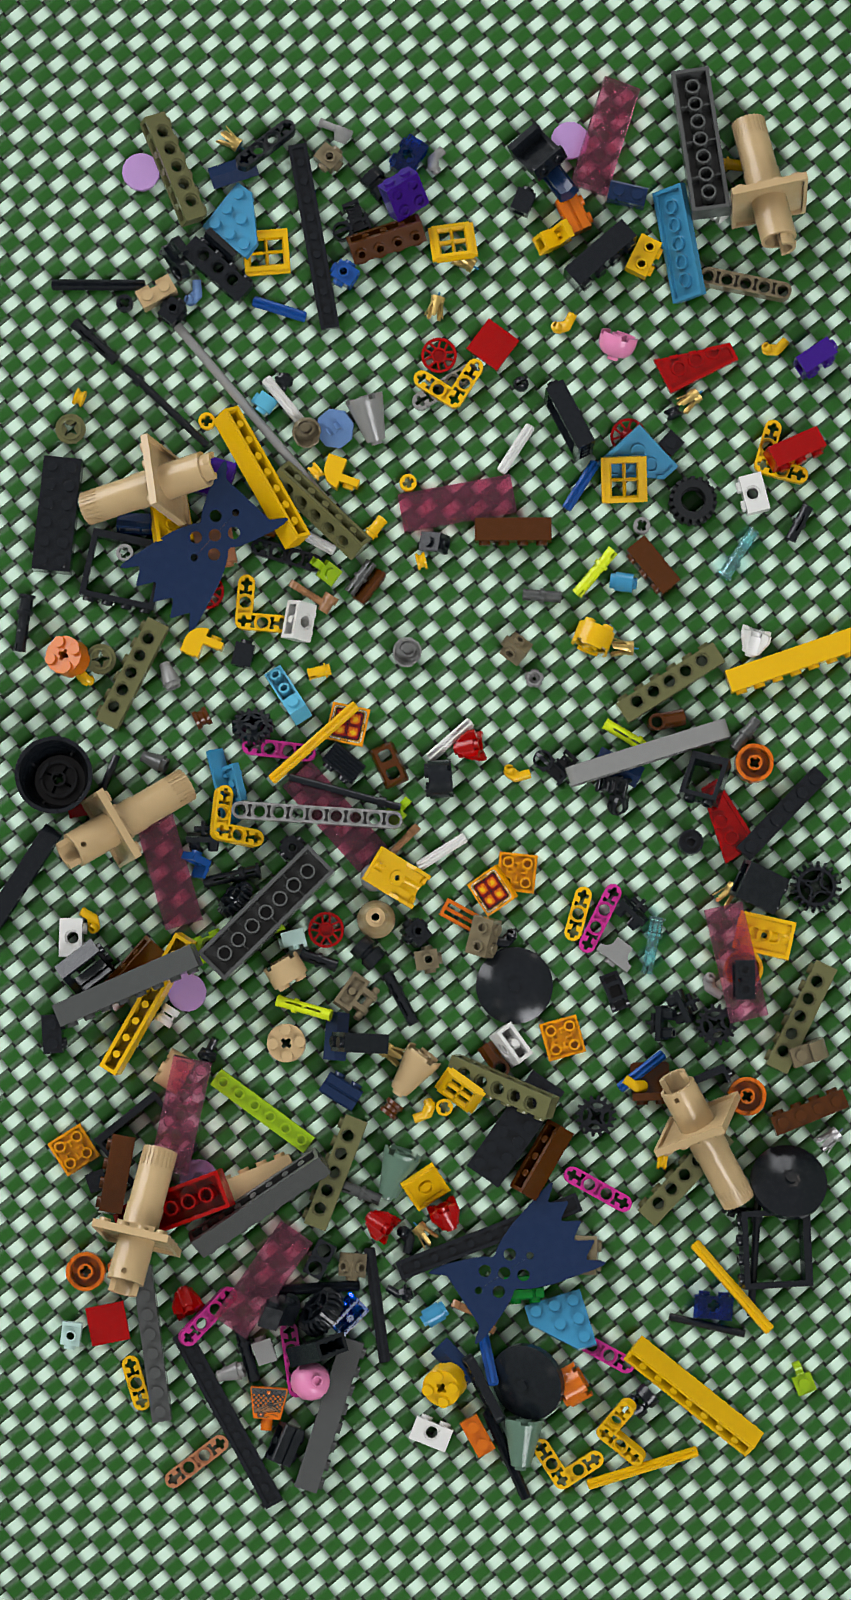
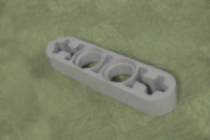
M466 364L440 380L448 385V379L451 377L458 378L459 375L457 373H461ZM470 365L471 370L478 371L475 365ZM464 379V382L461 380L459 386L462 388L470 382L467 379ZM435 385V386H434V387H439V388H441V389H442V393H443L444 388H443L441 385ZM422 390L412 398V405L418 411L426 410L439 402L429 395L433 401L429 402L428 398L424 401V406L416 405L418 397L420 399L427 397Z

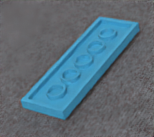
M678 183L652 193L673 304H679L706 294L685 183Z

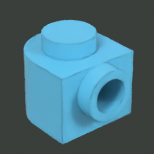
M263 390L260 394L257 392L251 400L256 406L255 410L262 415L270 414L278 403L276 399Z

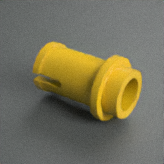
M729 156L723 158L725 172L727 170L743 172L740 160L730 159Z
M378 515L369 528H365V533L372 538L371 540H374V538H378V533L388 522Z
M323 663L321 666L307 668L309 680L324 676L328 678V675H332L329 664Z

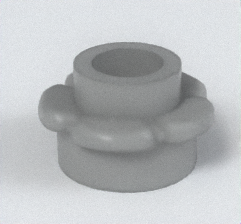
M532 669L525 675L526 684L529 687H540L544 680L543 674L537 669Z

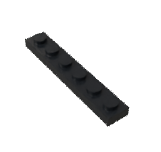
M814 766L746 836L736 849L747 860L751 861L828 779Z

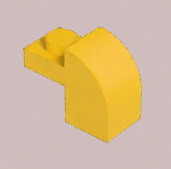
M566 218L558 222L554 227L537 234L532 241L539 255L542 256L565 246L572 241L571 238L575 235L572 226Z
M329 453L324 466L325 479L328 485L336 491L340 484L346 490H358L360 480L344 475L347 459Z
M201 627L193 629L186 635L180 651L199 659L204 645L222 652L225 644L217 636L211 635V638L208 637L210 630Z

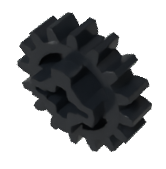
M255 707L254 711H251L250 708H247V712L241 710L240 716L235 715V720H232V733L235 734L236 740L240 739V743L243 744L247 741L248 746L251 745V742H254L255 745H258V741L264 743L265 737L270 738V733H273V719H270L269 713L265 714L264 709L258 712L257 707Z
M241 881L235 887L230 886L220 899L221 902L217 908L218 912L224 918H229L230 915L234 916L235 912H239L250 901V896L254 890L247 881Z
M711 1004L710 1010L704 1007L705 1013H698L701 1019L695 1020L699 1024V1027H696L695 1030L701 1031L698 1036H704L705 1043L711 1040V1045H714L715 1041L722 1045L723 1039L729 1042L728 1036L734 1037L731 1031L737 1029V1027L733 1026L737 1019L731 1018L734 1013H727L728 1007L721 1009V1004H718L717 1008ZM711 1012H720L717 1017L708 1015ZM725 1017L728 1019L729 1028L724 1024ZM719 1020V1025L721 1026V1028H716L714 1030L712 1028L713 1024L710 1021L715 1022ZM703 1022H706L708 1025L707 1033L704 1030ZM717 1032L725 1034L719 1038L713 1037Z
M600 1095L597 1096L596 1100L590 1096V1101L583 1099V1106L578 1104L580 1112H575L576 1115H579L575 1122L581 1123L578 1127L579 1129L585 1128L584 1134L590 1131L591 1137H594L595 1133H598L601 1137L602 1131L608 1134L609 1130L607 1128H614L611 1121L617 1120V1118L612 1117L616 1110L610 1109L613 1103L606 1104L607 1098L601 1101ZM592 1103L602 1104L603 1107L600 1109L594 1108ZM586 1108L588 1117L583 1121V1112ZM590 1108L592 1109V1111L596 1113L600 1112L601 1115L599 1116L601 1124L596 1119L593 1121L591 1120V1117L593 1115ZM608 1112V1122L605 1123L603 1120L604 1114ZM593 1123L597 1124L600 1129H591L588 1126Z

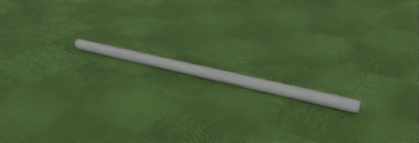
M178 323L174 330L286 462L290 461L327 496L182 323Z

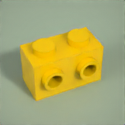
M641 233L624 271L643 280L647 276L651 277L655 269L653 263L655 259L659 260L663 253V249H661L662 242Z

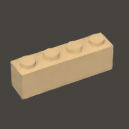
M284 1152L274 1155V1160L267 1162L265 1159L255 1163L257 1167L249 1170V1167L239 1170V1175L231 1177V1174L225 1176L234 1201L291 1164L293 1161L290 1154L285 1155Z

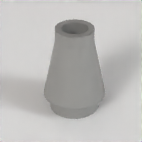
M170 661L161 663L159 667L163 687L167 691L179 688L181 686V679L171 666Z
M235 1361L216 1371L219 1382L242 1380L246 1376V1370L242 1361Z

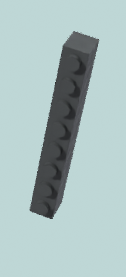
M189 944L52 1005L60 1027L67 1026L69 1029L78 1025V1021L83 1018L87 1021L96 1017L95 1013L99 1011L105 1013L112 1010V1006L117 1003L121 1006L130 1002L129 998L136 996V998L142 997L151 988L154 991L160 989L169 980L173 983L182 979L181 975L188 973V975L194 974L199 971L198 968L203 966L195 944Z
M314 1147L237 1199L235 1205L219 1211L188 1232L191 1244L203 1258L213 1254L218 1248L229 1243L237 1235L244 1233L249 1227L262 1221L270 1213L277 1211L282 1205L293 1200L301 1192L308 1190L313 1184L326 1178L331 1173L328 1162Z
M150 1264L144 1286L139 1287L136 1305L152 1423L172 1420L173 1414L153 1264Z
M345 1337L349 1351L338 1354L335 1357L329 1376L330 1386L326 1394L323 1395L294 1486L316 1494L318 1489L322 1490L325 1479L322 1478L324 1471H328L331 1463L328 1456L330 1452L334 1453L337 1441H334L336 1433L340 1434L343 1425L340 1422L342 1414L346 1415L349 1406L346 1400L348 1396L352 1397L355 1385H352L354 1377L358 1378L361 1368L357 1365L359 1359H364L367 1348L363 1347V1342Z

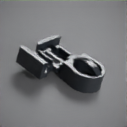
M358 199L342 205L343 211H346L348 214L347 220L336 223L332 232L335 240L346 242V237L338 238L336 235L349 230L348 236H351L367 228L372 229L366 213L362 212ZM339 226H346L344 228L336 230Z
M178 235L172 238L168 244L161 247L159 255H162L168 263L169 270L174 278L181 282L190 276V271L187 264L179 257L188 248Z
M567 749L564 750V755L560 759H556V762L548 751L539 750L533 757V763L543 773L546 771L557 782V786L568 777L567 773L565 774V768L575 765L579 761ZM539 753L548 755L550 763ZM536 756L546 765L545 767L537 765Z
M622 775L598 779L595 786L596 792L608 791L610 796L607 808L611 814L616 816L625 813L628 809L629 798L626 797L628 784L632 782L631 778H623L624 776ZM618 801L622 803L621 812L616 810Z

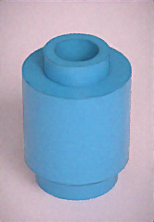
M611 573L609 588L614 589V591L632 593L633 589H637L638 578H634V574Z
M442 1301L439 1303L435 1302L421 1311L422 1316H420V1319L425 1327L429 1325L432 1328L445 1320L449 1313Z

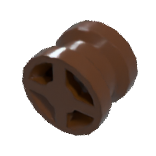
M205 706L201 707L200 711L191 712L199 730L206 724H213Z
M388 1097L386 1104L379 1109L395 1121L397 1113L401 1112L404 1108Z

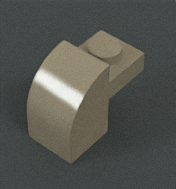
M823 1037L803 1042L800 1046L788 1049L794 1068L829 1057Z

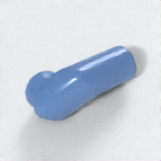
M192 280L193 291L188 296H184L186 305L194 306L202 298L201 280Z

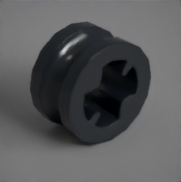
M120 295L116 300V306L119 311L128 313L133 309V300L129 295ZM121 300H129V306L127 308L125 306L120 307L122 305Z
M679 405L664 411V414L668 416L667 421L674 420L683 415L679 411Z

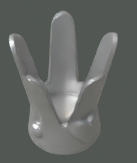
M833 1126L827 1133L815 1138L817 1143L825 1140L822 1144L824 1152L828 1150V1154L836 1142L843 1139L839 1133L843 1128L838 1131Z

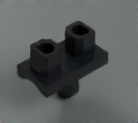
M205 820L201 821V826H194V832H187L186 843L189 845L190 852L192 850L200 851V843L208 842V851H218L221 841H216L211 837L210 826H206Z
M624 895L618 901L619 904L614 910L620 918L626 912L629 913L632 918L626 924L633 931L640 926L642 927L649 920L644 914L648 911L643 905L647 901L645 898L639 901L634 896L630 900Z
M680 988L666 998L670 1008L678 1005L681 1011L676 1014V1024L685 1022L687 1024L696 1020L693 1012L698 1010L695 1003L700 1001L699 997L693 999L691 993L685 995L683 989Z
M668 1005L656 1006L655 1013H651V1020H645V1025H651L650 1032H655V1041H664L676 1037V1029L668 1027V1020H676L677 1010L668 1008Z

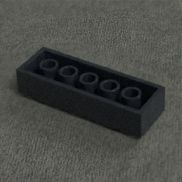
M44 455L32 559V570L34 572L72 575L79 513L78 498L81 493L84 468L82 459Z
M534 1070L525 1080L526 1083L559 1096V1100L564 1094L563 1090ZM519 1092L516 1093V1098L518 1100L520 1099ZM533 1099L534 1107L537 1106V1102L535 1099ZM507 1107L467 1166L499 1188L544 1121L534 1119V1115L530 1113H520L516 1107Z

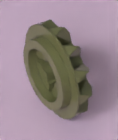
M66 414L57 421L55 431L60 441L66 444H76L83 439L86 433V426L78 415ZM65 424L67 426L69 425L70 427L75 425L74 430L77 434H73L72 432L67 434L66 432L68 430Z
M97 644L88 650V655H90L88 668L92 672L103 675L114 668L116 654L110 646ZM100 651L103 657L109 658L103 661V667H101L98 661H93L99 658Z

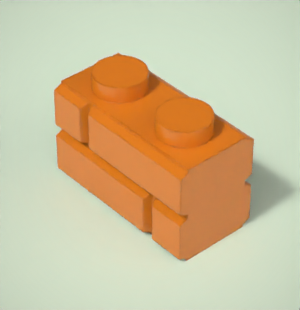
M577 193L571 199L562 203L558 199L555 201V206L562 220L567 218L575 236L592 228L591 223L594 222L590 212H586L583 207L585 205L583 197L581 195L578 196Z
M477 1413L460 1422L478 1458L496 1449Z

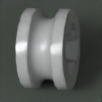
M639 517L634 521L633 530L636 534L645 535L649 532L650 522L647 518ZM638 522H645L646 530H638Z
M121 544L116 550V555L120 561L125 562L134 556V551L130 545ZM124 548H128L130 553L128 557L126 555V558H122L120 553Z

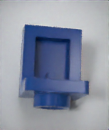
M192 850L191 852L183 851L181 859L194 865L191 876L205 879L212 861L203 857V853L197 850Z

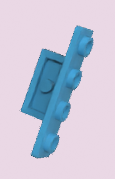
M222 748L206 751L214 788L216 789L222 785L230 786L233 790L232 805L237 801L248 800L239 762L227 765ZM224 791L220 792V794L223 795V798L227 797V794H224ZM219 808L221 817L224 818L226 815L225 810ZM231 813L230 824L239 823L240 819H237Z

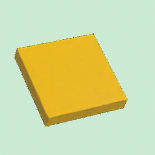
M432 1162L400 1183L418 1211H421L451 1191Z

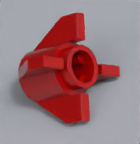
M475 729L467 730L453 745L455 755H458L459 758L476 761L487 760L483 750V732H475Z
M450 1196L446 1202L426 1207L431 1221L441 1230L451 1232L457 1228L460 1209L454 1196Z
M370 1211L365 1217V1226L370 1236L384 1245L387 1243L388 1235L392 1232L393 1228L401 1223V1219L384 1211Z
M187 1285L179 1287L174 1294L172 1310L177 1315L178 1321H182L187 1316L196 1312L198 1313L205 1306L200 1296L192 1287Z

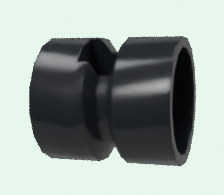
M378 165L371 168L360 180V183L366 190H371V195L377 202L382 200L378 185L389 178L384 177L385 173Z
M693 829L684 831L677 841L679 851L686 856L697 854L704 844L702 835Z
M368 935L364 936L350 951L357 960L362 959V965L369 971L386 954L379 946H374V941Z
M644 1383L635 1390V1394H630L627 1397L635 1401L637 1407L634 1414L639 1419L648 1413V1408H653L660 1402ZM639 1399H641L644 1402L640 1406L637 1404Z

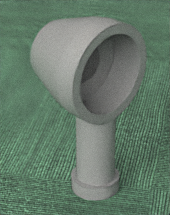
M323 118L318 123V127L333 131L334 140L342 144H346L354 132L328 122Z

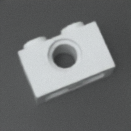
M761 471L738 477V482L735 483L737 493L742 496L743 501H740L742 512H746L747 516L769 511L770 504ZM749 490H754L757 493L755 499H750L747 496Z
M288 600L281 638L310 643L313 635L317 605L300 600Z
M83 918L59 919V957H68L86 943L84 942V934L88 932V924L84 923ZM71 933L78 934V941L76 943L69 942L68 937Z
M511 1022L503 1025L489 1036L511 1068L533 1054Z
M424 1413L421 1416L417 1415L409 1438L445 1452L453 1433V1429L450 1428L451 1424L441 1420L440 1423L432 1421L433 1417ZM428 1427H435L437 1435L429 1437L426 1434Z

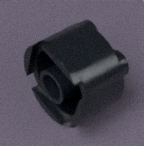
M451 759L433 760L425 763L424 775L425 778H429V782H426L425 786L426 797H430V799L454 797Z

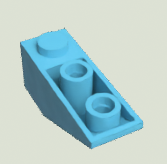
M281 665L264 674L296 726L312 716Z

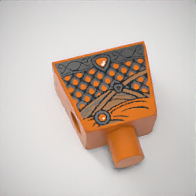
M251 1385L253 1418L261 1419L260 1430L272 1431L273 1420H281L288 1388Z

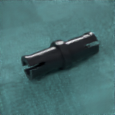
M802 504L798 515L792 520L793 524L785 536L786 539L796 543L802 529H805L807 526L806 522L814 510L812 507Z
M303 948L300 953V958L303 961L314 964L317 968L320 966L335 972L338 967L339 960L323 956L321 952L318 954Z

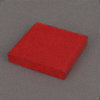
M488 319L466 350L497 372L517 346L519 340L491 319Z
M124 1300L85 1308L92 1347L131 1339Z

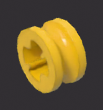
M77 388L72 404H78L79 407H82L87 391L81 392V389Z
M205 412L199 416L198 423L203 430L210 431L215 427L213 422L215 417L211 413ZM206 417H210V421L212 420V423H209L208 426H204L205 424L202 423V420H205Z
M314 462L312 463L313 466L308 467L307 470L319 481V477H324L325 474Z
M405 474L400 478V487L403 491L412 492L416 488V478L412 474ZM406 478H409V481L413 480L410 488H407V485L405 487L403 485Z
M424 552L421 555L416 553L415 559L418 571L423 567L427 569L428 566Z
M441 1099L436 1104V1111L442 1116L449 1115L453 1110V1104L448 1099ZM441 1102L442 1104H444L443 1102L448 1103L450 1108L448 1112H440L439 1104Z
M668 1156L657 1157L656 1169L662 1167L666 1170Z

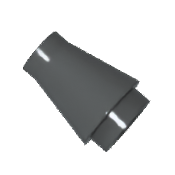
M144 751L140 757L141 762L158 773H165L170 764V759L166 755Z

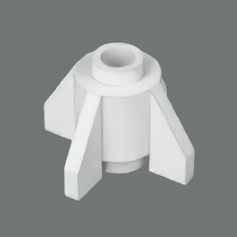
M743 624L741 641L742 651L745 652L744 655L751 658L760 656L770 645L772 632L761 631Z

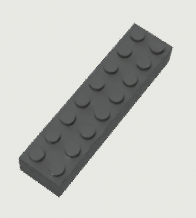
M709 66L671 71V86L692 220L730 215L731 206Z
M307 844L198 952L199 956L226 982L335 874V871Z

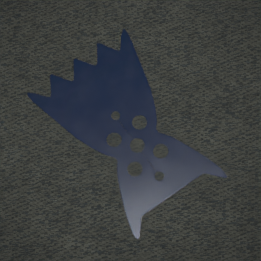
M226 461L219 467L217 471L218 479L214 480L213 485L209 489L199 523L190 524L166 534L160 538L163 541H155L120 566V568L139 566L136 586L151 582L156 583L153 602L173 598L171 618L189 613V632L195 629L220 583L227 563L228 550L232 547L242 546L279 528L288 520V518L269 519L226 478ZM234 509L239 510L238 516L232 515ZM211 511H220L222 514L221 520L213 522L210 519ZM231 527H237L240 530V535L237 539H232L228 536V530ZM212 529L220 531L221 538L218 541H212L209 538V532ZM197 531L201 533V542L193 543L190 540L192 532ZM216 548L219 550V559L211 560L209 558L208 552L210 549ZM192 554H196L198 556V559L196 561L191 560Z
M553 1183L548 1184L540 1192L536 1201L533 1200L513 1222L499 1243L493 1257L465 1259L441 1265L429 1271L430 1274L445 1275L449 1278L479 1324L475 1344L482 1341L496 1324L511 1301L515 1289H532L552 1285L597 1269L606 1263L599 1260H587V1255L594 1240H574L581 1221L561 1220L568 1201H548ZM512 1248L515 1250L516 1256L513 1260L505 1259L504 1251L506 1249ZM528 1252H532L534 1254V1257L532 1259H528L526 1257ZM482 1265H488L491 1268L489 1276L483 1277L480 1275L479 1269ZM507 1267L510 1269V1276L507 1279L499 1277L498 1271L500 1268ZM521 1269L529 1271L530 1276L528 1280L521 1281L518 1279L517 1274ZM496 1286H502L505 1289L503 1297L497 1298L493 1295V1289ZM476 1287L482 1288L481 1294L475 1293Z

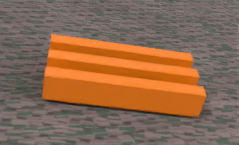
M447 898L439 915L470 932L469 926L448 916L444 912L447 910L472 924L470 918L449 908L448 904L450 903L472 916L479 914Z

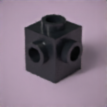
M171 295L169 299L165 298L160 304L161 309L157 312L158 317L174 329L188 315L186 303L181 298H174Z
M293 834L291 836L286 835L279 842L281 844L279 847L281 852L279 854L286 861L292 860L304 848L306 842L299 835L297 837ZM291 844L296 846L294 851L289 850Z
M408 918L402 924L403 928L399 931L402 934L401 938L408 945L411 944L413 948H420L433 935L427 928L428 924L421 918Z

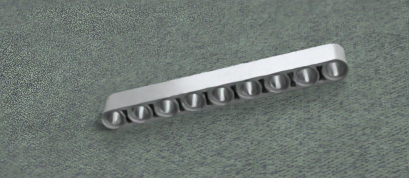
M720 719L569 766L565 770L571 787H575L730 738L731 735L726 720Z
M237 801L231 808L234 817L240 820L393 830L400 828L403 823V818L399 812L388 810ZM237 806H245L246 812L243 815H237L235 812ZM261 806L265 809V814L258 817L255 815V809ZM275 809H284V815L281 818H276L274 816ZM296 809H301L303 817L295 819L293 812ZM320 810L323 813L320 820L312 818L314 811ZM338 811L342 814L340 821L335 822L331 819L333 812ZM353 813L361 815V820L358 823H353L350 820ZM378 814L380 822L372 824L369 820L370 816ZM390 816H398L400 818L399 823L391 825L389 823Z

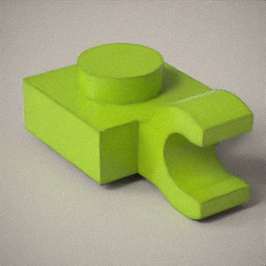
M313 556L309 562L318 569L315 575L330 587L333 586L343 572L329 560H325L323 563Z
M405 796L400 802V811L387 808V810L399 812L404 820L407 815L403 811L412 801ZM392 815L389 818L391 825H397L400 821V818L396 815Z
M799 1360L792 1362L791 1364L796 1376L791 1379L798 1396L800 1397L817 1390L810 1371L804 1372Z

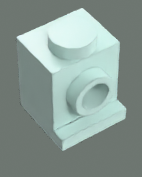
M303 927L280 933L281 938H278L280 949L288 948L289 951L300 949L302 944L304 948L308 947Z
M62 1321L60 1344L64 1345V1349L75 1350L76 1346L79 1347L81 1345L82 1322ZM69 1332L74 1334L73 1339H68L67 1334Z

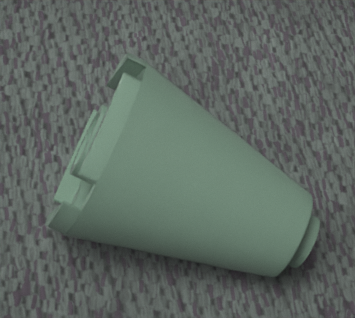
M388 1144L385 1145L379 1193L382 1194V1198L392 1201L393 1198L396 1199L403 1190L400 1183L412 1176L420 1163V1155L416 1154L415 1157L411 1155V1150L401 1146L391 1145L389 1148Z
M518 1416L505 1417L504 1424L511 1466H514L515 1470L526 1471V1468L531 1466L543 1421L542 1419L531 1420Z

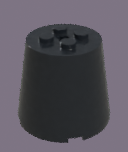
M49 736L32 742L22 751L16 763L15 781L19 794L28 805L44 813L58 814L75 808L85 799L92 785L93 771L88 755L77 743L65 737ZM63 775L62 779L64 781L56 784L55 778Z

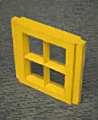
M459 222L428 228L433 263L478 257L473 222ZM464 231L465 238L454 239L453 232ZM449 233L450 240L440 241L439 234ZM466 243L467 251L456 252L455 245ZM442 246H452V253L442 254Z
M288 229L257 230L258 241H264V251L253 252L251 256L265 255L266 265L251 266V256L248 260L244 258L245 274L249 277L291 274ZM282 239V250L268 251L267 240ZM283 253L282 264L269 265V254Z
M646 456L600 457L602 503L648 502ZM626 463H636V477L626 478ZM611 464H622V478H612ZM626 481H637V495H626ZM612 482H622L623 496H612Z
M447 1067L434 1086L437 1089L436 1091L471 1114L486 1095L481 1087L453 1067L452 1069ZM452 1079H454L456 1082H458L459 1084H461V1086H459L457 1083H455L454 1081H452ZM464 1087H465L466 1089H468L470 1092H472L473 1094H470L468 1091H466V1090L464 1089Z

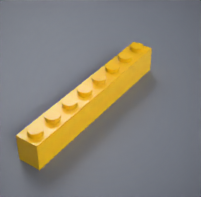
M239 406L225 408L213 420L215 426L266 516L271 520L288 518L285 524L275 529L285 550L299 546L311 533Z
M851 627L725 670L724 675L731 694L736 693L738 696L747 693L748 688H762L766 686L765 683L772 680L773 683L784 680L783 676L790 674L791 677L802 674L801 670L808 668L811 671L819 668L821 663L826 662L828 665L837 662L838 657L844 656L845 659L851 657Z
M177 932L172 937L162 956L189 944L196 945L197 941L182 932ZM169 980L164 983V987L155 991L151 988L146 991V995L137 998L102 1059L100 1067L115 1076L122 1074L174 982L171 983Z
M641 1336L633 1344L624 1357L627 1363L745 1457L756 1447L764 1432L756 1425L752 1424L741 1413L737 1412L726 1401L722 1400L711 1389L707 1388L644 1336Z

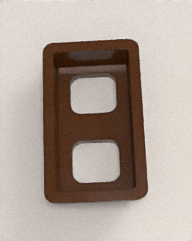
M392 741L370 750V755L386 789H391L409 780ZM389 749L392 759L381 762L378 753ZM396 766L400 776L390 780L386 770Z

